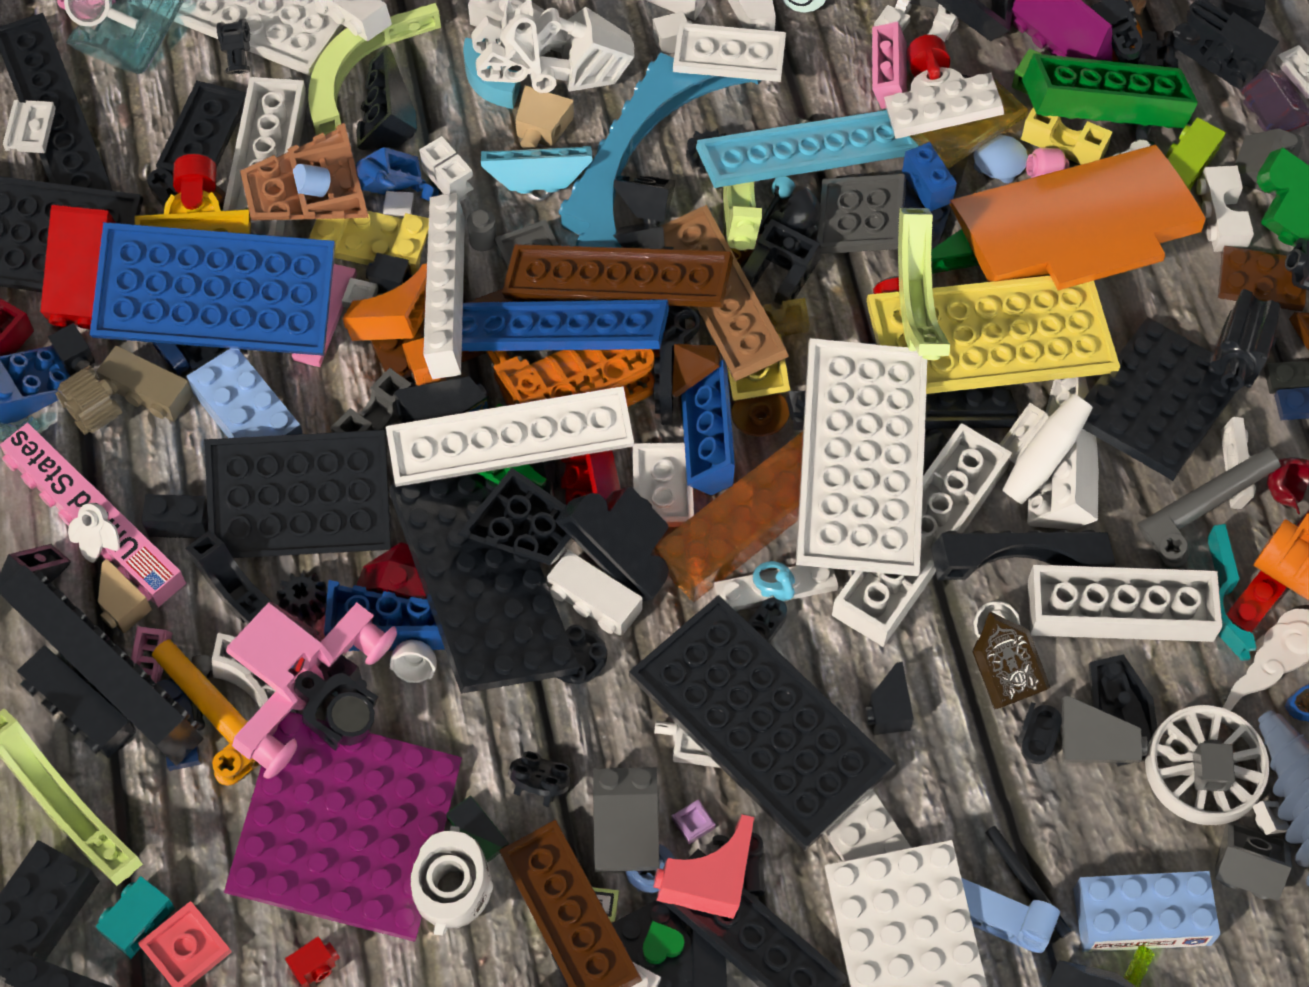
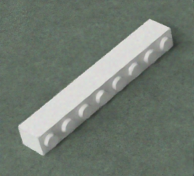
M457 193L430 197L423 355L432 379L461 375L465 216Z

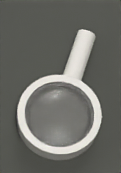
M64 0L68 16L79 25L95 26L101 24L107 18L135 30L139 25V19L112 8V0Z

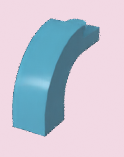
M465 38L463 47L465 72L471 87L488 102L513 109L521 89V83L482 80L476 71V60L481 53L474 50L471 38Z

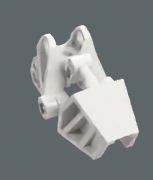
M500 0L499 6L504 12L502 20L499 22L486 15L471 34L474 50L481 53L476 60V71L482 80L515 83L523 81L530 74L532 87L539 93L552 91L556 86V79L567 82L568 92L615 84L634 58V43L630 35L587 7H584L568 20L559 17V12L556 8H548L535 20L531 0H526L521 5L513 4L512 0ZM551 47L560 48L562 58H569V60L544 57L542 55L550 52ZM515 65L522 67L518 72H510L508 70Z

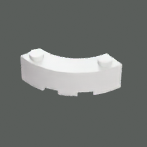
M218 633L212 656L213 678L229 681L242 688L253 698L260 709L276 690L226 652L227 646L236 637Z

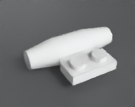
M1072 394L1051 416L1029 403L999 444L1012 452L1010 461L1015 464L1002 491L1018 503L1023 504L1050 477L1076 442L1093 407L1075 394Z

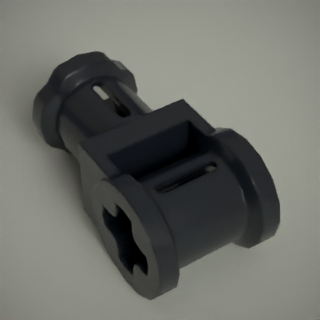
M242 18L238 22L227 24L223 21L218 22L216 27L217 37L220 42L221 51L227 54L228 67L226 68V73L244 74L250 72L245 51H250V28L247 20Z

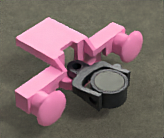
M268 603L226 649L228 654L276 690L235 735L232 747L249 760L253 758L266 768L263 775L264 778L270 779L276 776L289 763L297 749L295 738L284 745L272 736L276 732L278 724L292 709H304L302 722L335 751L340 747V744L351 746L362 742L371 731L375 715L373 708L376 705L378 696L366 689L367 683L365 680L359 679L354 681L344 673L335 674L325 681L322 671L318 667L322 662L330 667L343 652L346 654L353 645L367 655L365 664H374L392 646L397 635L395 626L391 627L386 633L372 623L374 615L356 603L328 635L319 642ZM303 657L305 659L303 668L295 677L289 670ZM342 688L348 689L350 692L341 693L332 699L326 711L324 725L318 722L315 714L321 704L335 691Z

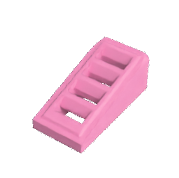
M137 626L131 660L139 666L141 662L154 664L153 669H142L148 675H151V679L157 683V681L161 680L163 668L153 657L143 656L144 651H154L163 641L171 640L173 633L162 629ZM148 639L158 640L157 646L148 645Z

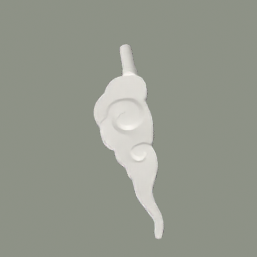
M1293 609L1284 613L1279 618L1277 624L1266 632L1263 638V647L1256 652L1254 663L1248 668L1246 675L1234 684L1222 708L1231 711L1245 695L1272 687L1280 681L1283 674L1294 671L1309 662L1308 609Z

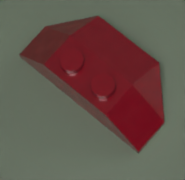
M402 542L364 565L356 586L366 587V591L380 594L386 591L395 593V596L410 599V597L427 600L408 544Z

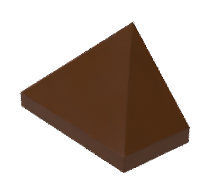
M674 344L672 395L677 398L720 367V351L717 346Z

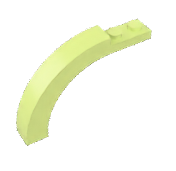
M436 3L391 16L392 25L368 42L359 35L355 36L346 28L328 44L314 66L308 89L310 115L316 135L321 133L326 135L336 130V126L341 124L340 115L337 110L338 94L345 77L362 58L385 45L441 28L440 15Z
M900 208L898 271L901 317L905 340L909 351H917L919 356L927 360H938L941 356H949L950 343L938 324L933 299L931 270L933 214L928 208Z
M5 708L0 711V758L54 823L93 865H96L116 886L129 878L134 871L143 865L140 859L87 807L50 764L19 722Z

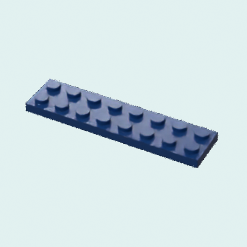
M668 300L463 303L462 351L660 349L669 312Z

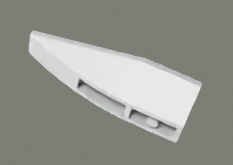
M1086 377L1054 380L1046 413L1051 416L1072 394L1084 399L1089 393ZM1084 429L1081 430L1076 442L1050 477L1028 498L1027 524L1034 527L1075 530L1098 520L1099 469L1096 436Z

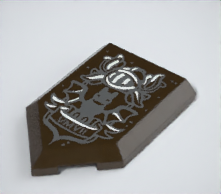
M989 612L979 640L976 641L972 652L993 708L1005 707L1051 688L1030 631L993 612Z

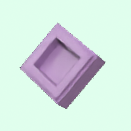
M699 799L672 815L673 822L688 844L693 843L716 828V824Z

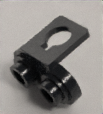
M1031 702L1017 743L1021 744V754L1028 762L1042 764L1048 761L1052 755L1062 724V717L1053 706L1040 705L1035 708L1036 703Z

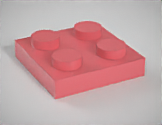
M191 901L138 942L141 949L172 987H190L232 953L227 944Z

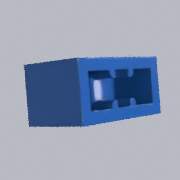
M928 142L905 151L902 172L924 207L928 208L931 212L950 204V200L954 198L957 183L931 143Z

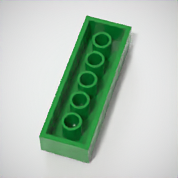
M1033 53L1022 78L1036 114L1042 116L1133 123L1143 126L1154 125L1166 128H1184L1198 104L1180 68Z

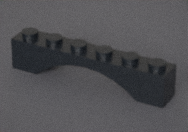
M982 530L971 533L947 531L942 533L931 546L938 580H966L974 571L987 563L1015 557L1035 559L1056 566L1114 567L1116 565L1108 532H1095L1094 530L1082 532L1058 530L1053 533H1041L1039 530H1032L1026 533H1014L1011 530L999 533H986Z

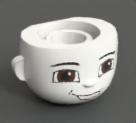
M450 826V831H442L432 835L422 845L411 873L413 901L421 916L435 925L434 935L443 936L448 928H459L471 923L485 909L493 890L491 871L481 847L475 839L466 833L460 832L457 826ZM457 871L464 874L463 883L457 890L453 892L438 890V882L444 875Z

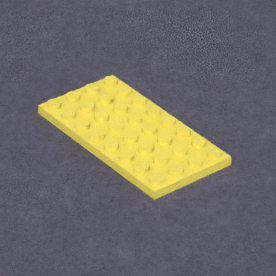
M1051 276L932 288L937 321L950 343L949 356H941L938 360H927L926 394L1110 374L1111 371H1119L1120 364L1094 281L1057 290ZM899 291L868 295L866 302L877 345L908 348L902 324Z

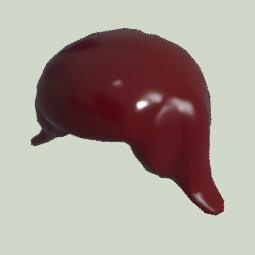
M1298 457L1280 458L1278 460L1281 467L1268 475V489L1276 502L1296 509L1299 515L1298 503L1303 499L1309 482V459Z

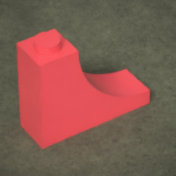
M742 814L731 839L723 847L707 856L687 860L667 858L664 868L657 869L653 888L659 889L657 901L733 919L740 906L754 817Z

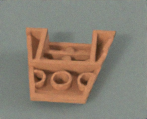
M345 123L336 126L335 131L326 135L321 133L312 137L313 141L307 144L288 148V152L281 156L275 157L273 155L240 171L252 220L369 218L360 182L356 174ZM297 164L324 167L329 170L330 186L323 197L298 193L293 169Z

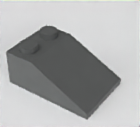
M657 767L593 769L595 872L657 870L660 868Z

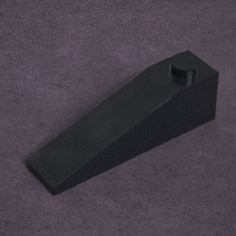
M386 45L369 63L365 88L369 92L366 100L361 104V110L365 113L363 121L358 122L356 129L357 148L360 150L398 147L407 139H411L417 131L416 111L392 50Z

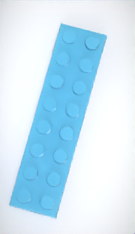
M887 110L701 139L697 140L696 149L714 188L904 157L905 151L916 148L919 145L914 135L895 139Z

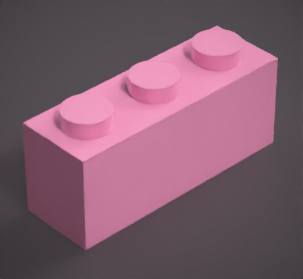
M899 22L872 27V85L881 109L886 108L884 97L907 92V42Z

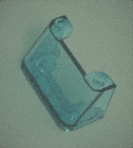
M116 0L112 8L140 20L136 30L107 18L104 22L98 24L95 30L89 26H77L66 43L79 52L130 73L142 74L152 62L184 0Z

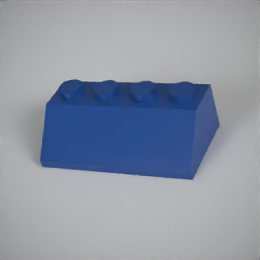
M725 360L720 361L719 368L681 394L687 485L709 495H714L732 486L734 482L735 461L728 370Z

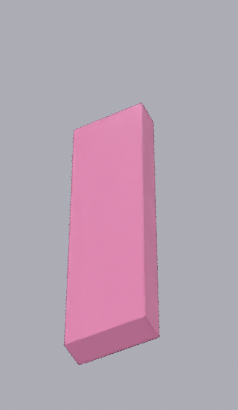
M338 264L333 266L325 354L344 308L342 299L350 278L355 279L357 276L355 268ZM293 353L292 359L296 362L321 367L325 354L320 356Z

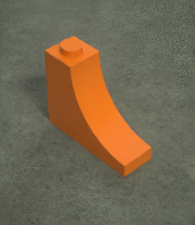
M422 264L409 280L397 288L379 296L351 302L343 316V324L348 330L352 341L412 339L415 337L425 318L427 264Z

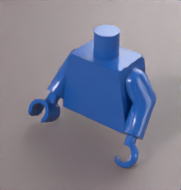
M383 147L357 161L355 165L362 191L386 195V191L396 192L411 187L417 192L422 191L420 198L426 201H430V197L438 196L439 194L438 188L426 184L425 180L421 178L417 156Z

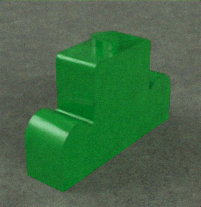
M1282 147L1269 153L1257 175V183L1262 191L1276 193L1261 223L1278 235V239L1282 243L1295 246L1299 238L1309 240V165Z

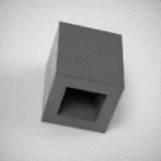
M1206 740L1200 743L1193 753L1195 790L1228 791L1235 782L1232 744H1222L1219 740Z

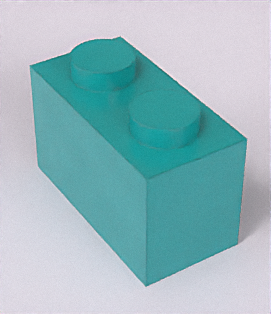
M140 876L136 882L133 881L124 888L120 900L113 907H108L101 914L98 920L99 923L95 927L103 937L132 959L141 948L138 942L160 926L176 908L167 896Z

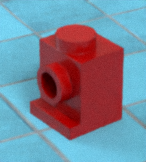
M317 936L286 957L285 961L302 987H310L309 984L313 981L317 983L326 979L336 966L335 961L340 957L330 942L324 945L319 936Z

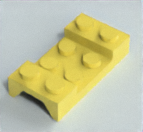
M367 211L369 218L316 219L309 239L335 241L334 258L368 265L370 262L373 263L376 253L409 260L412 275L420 268L421 253L428 237L429 218L405 213L404 218Z

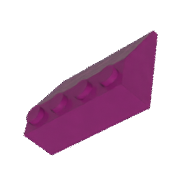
M1015 0L1012 8L1013 25L1021 33L1026 32L1030 35L1032 41L1039 48H1045L1054 56L1112 61V25L1083 1Z

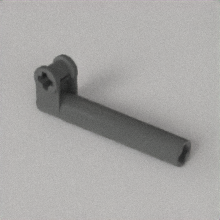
M1267 447L1167 505L1137 525L1146 541L1154 548L1166 566L1170 568L1182 567L1188 560L1186 539L1179 530L1281 467L1280 462L1274 452ZM1169 549L1179 550V553L1175 554L1174 551H1169Z

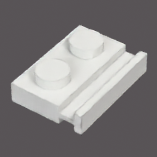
M14 100L3 141L5 151L17 149L18 152L45 153L56 109L54 103L26 100V103H21L18 100Z

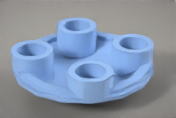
M1002 134L990 135L982 139L977 144L973 155L975 160L974 168L977 172L984 173L990 178L999 179L1004 183L1013 182L1015 177L1023 172L1028 158L1027 151L1021 142L1013 137Z

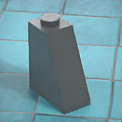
M1063 696L1061 700L1062 762L1140 763L1142 755H1147V737L1141 736V728L1075 698Z

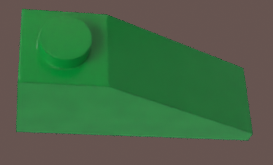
M962 229L931 250L932 274L979 266Z

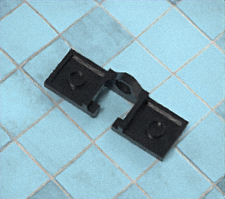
M662 247V249L674 250V247ZM669 305L660 348V357H654L655 414L661 415V425H673L672 383L674 344L687 343L700 329L699 315L688 306ZM685 319L693 320L695 325L690 329H686Z

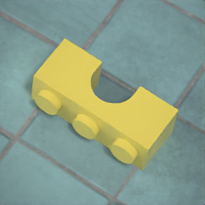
M1033 107L1025 121L1021 140L1040 148H1059L1064 152L1065 158L1082 165L1103 159L1113 132L1088 121L1083 130H1072L1062 123L1059 116L1038 115Z

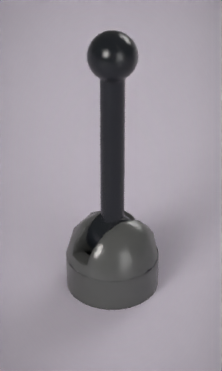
M196 655L192 657L191 662L207 679L213 675L212 656ZM197 708L195 721L200 725L197 729L200 731L205 728V721L203 720V713Z

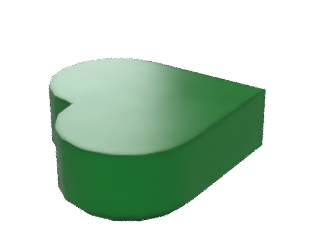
M653 921L643 944V957L651 964H659L667 956L675 957L681 954L684 949L683 935L675 929Z

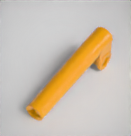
M170 639L159 644L152 652V657L229 742L225 748L214 756L212 764L216 780L225 786L238 783L250 771L260 766L253 758L249 760L232 747L235 735L248 721ZM225 764L228 767L233 765V770L229 771L227 768L222 770V766Z

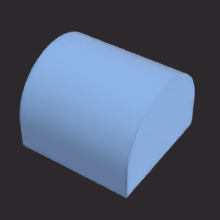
M300 163L293 169L299 194L323 197L327 193L331 180L330 172L327 168Z

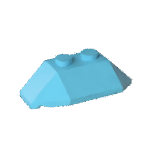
M591 146L481 151V167L510 191H517L521 194L531 193L533 190L557 192L560 189H565L592 162Z

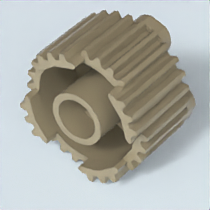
M90 365L61 382L58 392L55 393L64 409L67 408L71 416L76 420L74 422L84 435L88 432L94 433L123 413L117 402L109 398L113 394L109 384L105 379L98 381L99 378Z

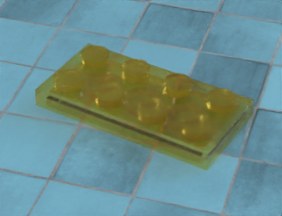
M993 77L1003 104V115L915 134L910 137L919 146L930 142L946 168L949 169L1027 117L1028 109Z

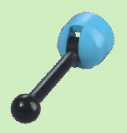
M786 176L778 177L772 183V194L775 197L761 220L758 234L763 233L764 225L779 199H786L793 193L796 185L790 178Z

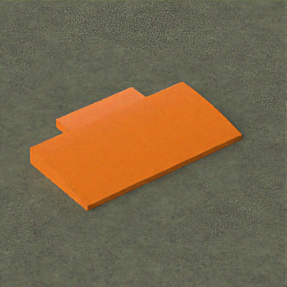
M1157 145L950 200V206L988 282L1041 277L1050 274L1057 290L1162 262L1165 258V252L1160 243L1202 232L1206 219L1191 192Z

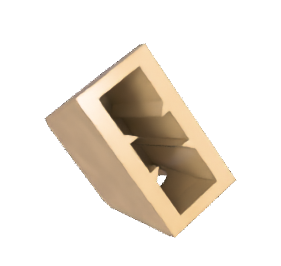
M525 85L516 117L517 136L522 138L520 142L521 147L524 150L536 149L538 143L549 147L554 146L574 118L573 100L549 92L539 93L533 87Z

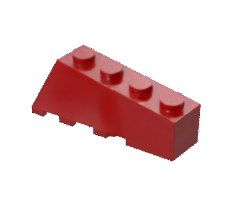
M613 450L561 459V462L566 463V471L564 476L561 477V489L566 490V505L572 499L590 493H597L606 500L611 492L620 490Z

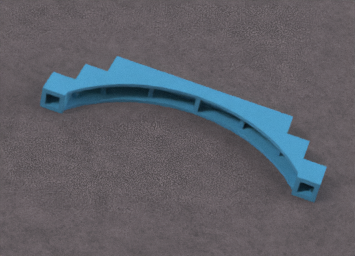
M660 52L655 62L651 61L649 63L643 81L639 80L636 84L631 100H626L620 118L613 121L609 131L610 134L606 140L602 139L599 143L597 154L585 168V174L581 180L577 179L574 183L570 198L568 200L565 199L560 206L559 215H561L562 228L579 235L576 246L621 248V245L613 236L616 233L613 216L616 189L613 186L614 179L617 176H621L633 151L661 120L681 106L705 94L749 82L759 84L760 80L673 72L674 58Z

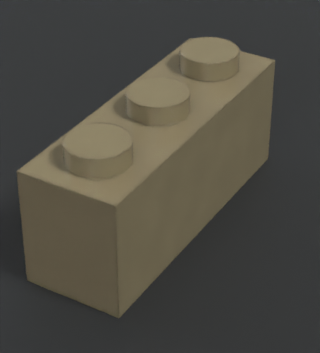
M117 345L96 371L99 380L105 379L113 391L112 395L117 393L125 397L130 404L136 407L141 405L149 409L154 416L160 419L165 417L175 422L193 397L188 380Z

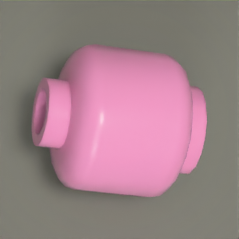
M1037 148L1028 156L1026 162V172L1031 178L1069 168V160L1065 158L1064 152L1059 148Z

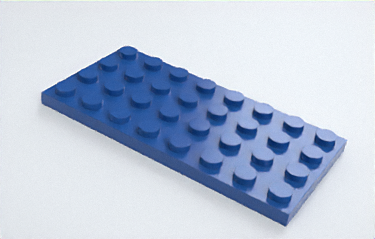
M103 222L90 336L92 338L324 356L336 243L331 240Z

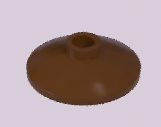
M779 393L737 400L733 404L731 412L735 426L741 432L755 437L770 436L779 432L785 427L790 417L786 399Z

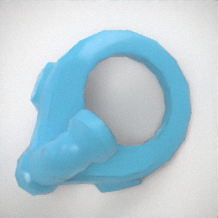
M768 561L755 568L753 583L761 590L762 596H774L781 601H787L794 597L793 584L795 583V578L786 565L775 561ZM767 568H777L780 570L776 575L777 582L774 583L763 581L760 577L761 572Z

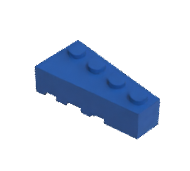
M328 581L324 626L325 637L348 611L358 603L374 615L372 623L386 633L393 626L397 629L396 638L388 651H393L396 646L407 640L422 641L429 645L432 650H445L428 600L416 597L405 599L396 597L395 593L383 591V594L366 591V587L353 585V588L341 586L337 581ZM353 645L348 651L360 650Z

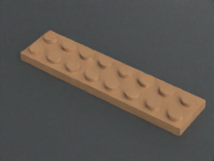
M707 205L662 225L665 247H674V250L730 251L733 255L723 308H696L718 347L723 360H725L734 381L789 357L785 346Z

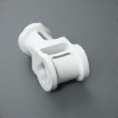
M939 4L938 13L934 18L933 26L928 35H936L945 42V40L949 39L951 33L957 29L958 17Z

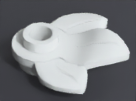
M95 503L83 505L79 509L78 517L71 521L68 534L71 542L79 543V549L84 558L93 563L98 559L103 547L118 551L120 549L118 531L115 525L108 521V514L103 506Z

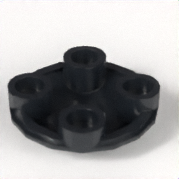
M571 625L566 630L580 668L577 674L556 678L565 683L581 684L591 681L601 673L606 665L608 653L605 642L598 634L584 629L580 625Z

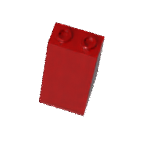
M59 205L51 206L40 312L52 325L64 327L66 324L74 323L80 328L91 329L103 222L116 223L108 210Z

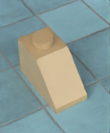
M108 559L102 562L98 603L103 613L100 616L111 629L117 626L123 633H126L152 609L147 598Z

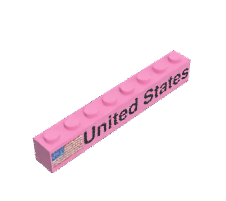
M28 422L0 444L5 454L2 457L5 464L12 471L18 469L22 473L20 477L30 489L36 487L41 491L39 494L41 499L50 508L55 505L60 510L58 512L59 516L68 526L73 519L78 517L79 509L87 503L99 504L105 508L108 514V521L113 523L118 531L120 549L114 551L103 547L99 556L104 561L106 559L110 562L112 561L118 567L117 569L137 586L136 588L148 601L151 600L160 607L186 585L181 571Z

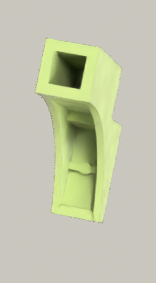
M754 182L724 186L723 235H726V241L730 248L738 250L754 249L762 220V208H756Z

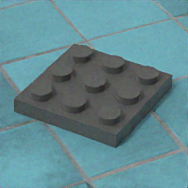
M905 174L823 179L820 203L821 217L819 219L817 242L821 244V254L897 250L899 210L905 206Z

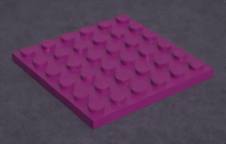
M289 712L278 724V728L272 736L284 745L295 738L297 749L289 763L276 776L270 779L264 778L263 775L266 768L261 765L224 893L415 942L422 916L413 901L411 890L412 869L422 845L432 835L444 831L447 820L446 814L449 812L462 757L369 733L367 738L358 744L351 746L340 744V747L335 751L302 722L301 714ZM316 719L324 725V720Z

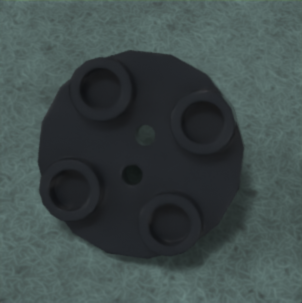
M531 751L524 752L522 758H517L511 762L508 771L510 780L515 784L513 794L520 796L521 792L525 790L532 794L545 796L543 806L548 808L551 802L554 801L555 796L562 795L568 791L571 781L569 776L570 767L568 765L542 759L538 753Z

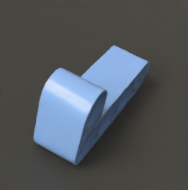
M961 878L973 927L1036 953L1044 952L1060 915L1058 908L1040 900H1033L1030 906H1027Z

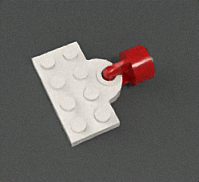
M936 35L920 36L913 40L907 48V60L915 77L911 83V91L884 97L895 139L1004 114L1003 104L992 74H978L964 79L960 72L949 68L950 57L946 45Z

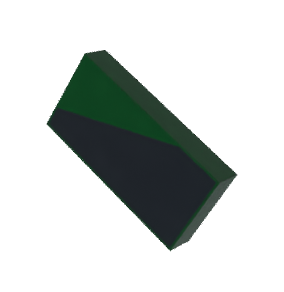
M471 795L447 812V820L452 826L459 827L460 832L466 833L478 842L487 863L500 854L499 850L509 845L506 838Z

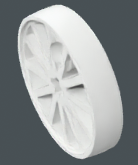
M1197 705L1175 712L1157 728L1147 747L1145 768L1153 792L1171 812L1193 823L1222 825L1243 817L1259 801L1268 781L1269 758L1261 737L1242 717L1224 708ZM1197 718L1211 720L1208 740H1217L1220 723H1223L1235 730L1223 744L1233 745L1240 737H1243L1251 748L1233 753L1234 763L1255 759L1258 769L1257 772L1234 765L1235 778L1253 782L1256 785L1253 795H1250L1236 781L1233 783L1228 791L1242 803V805L1230 809L1224 791H1212L1219 811L1204 810L1206 790H1198L1195 807L1179 799L1195 783L1193 753L1198 745L1205 741ZM1186 721L1194 743L1175 724ZM1162 735H1168L1169 738L1165 744H1159ZM1171 745L1180 746L1185 754L1176 753ZM1157 756H1161L1163 762L1169 767L1159 769ZM1179 775L1190 776L1174 792H1171L1163 780Z

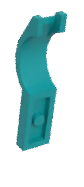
M1226 524L1214 525L1207 540L1214 569L1218 575L1222 628L1218 636L1241 661L1250 660L1249 651H1255L1257 648L1253 633L1237 627L1225 613L1223 605L1224 596L1233 592L1240 579Z

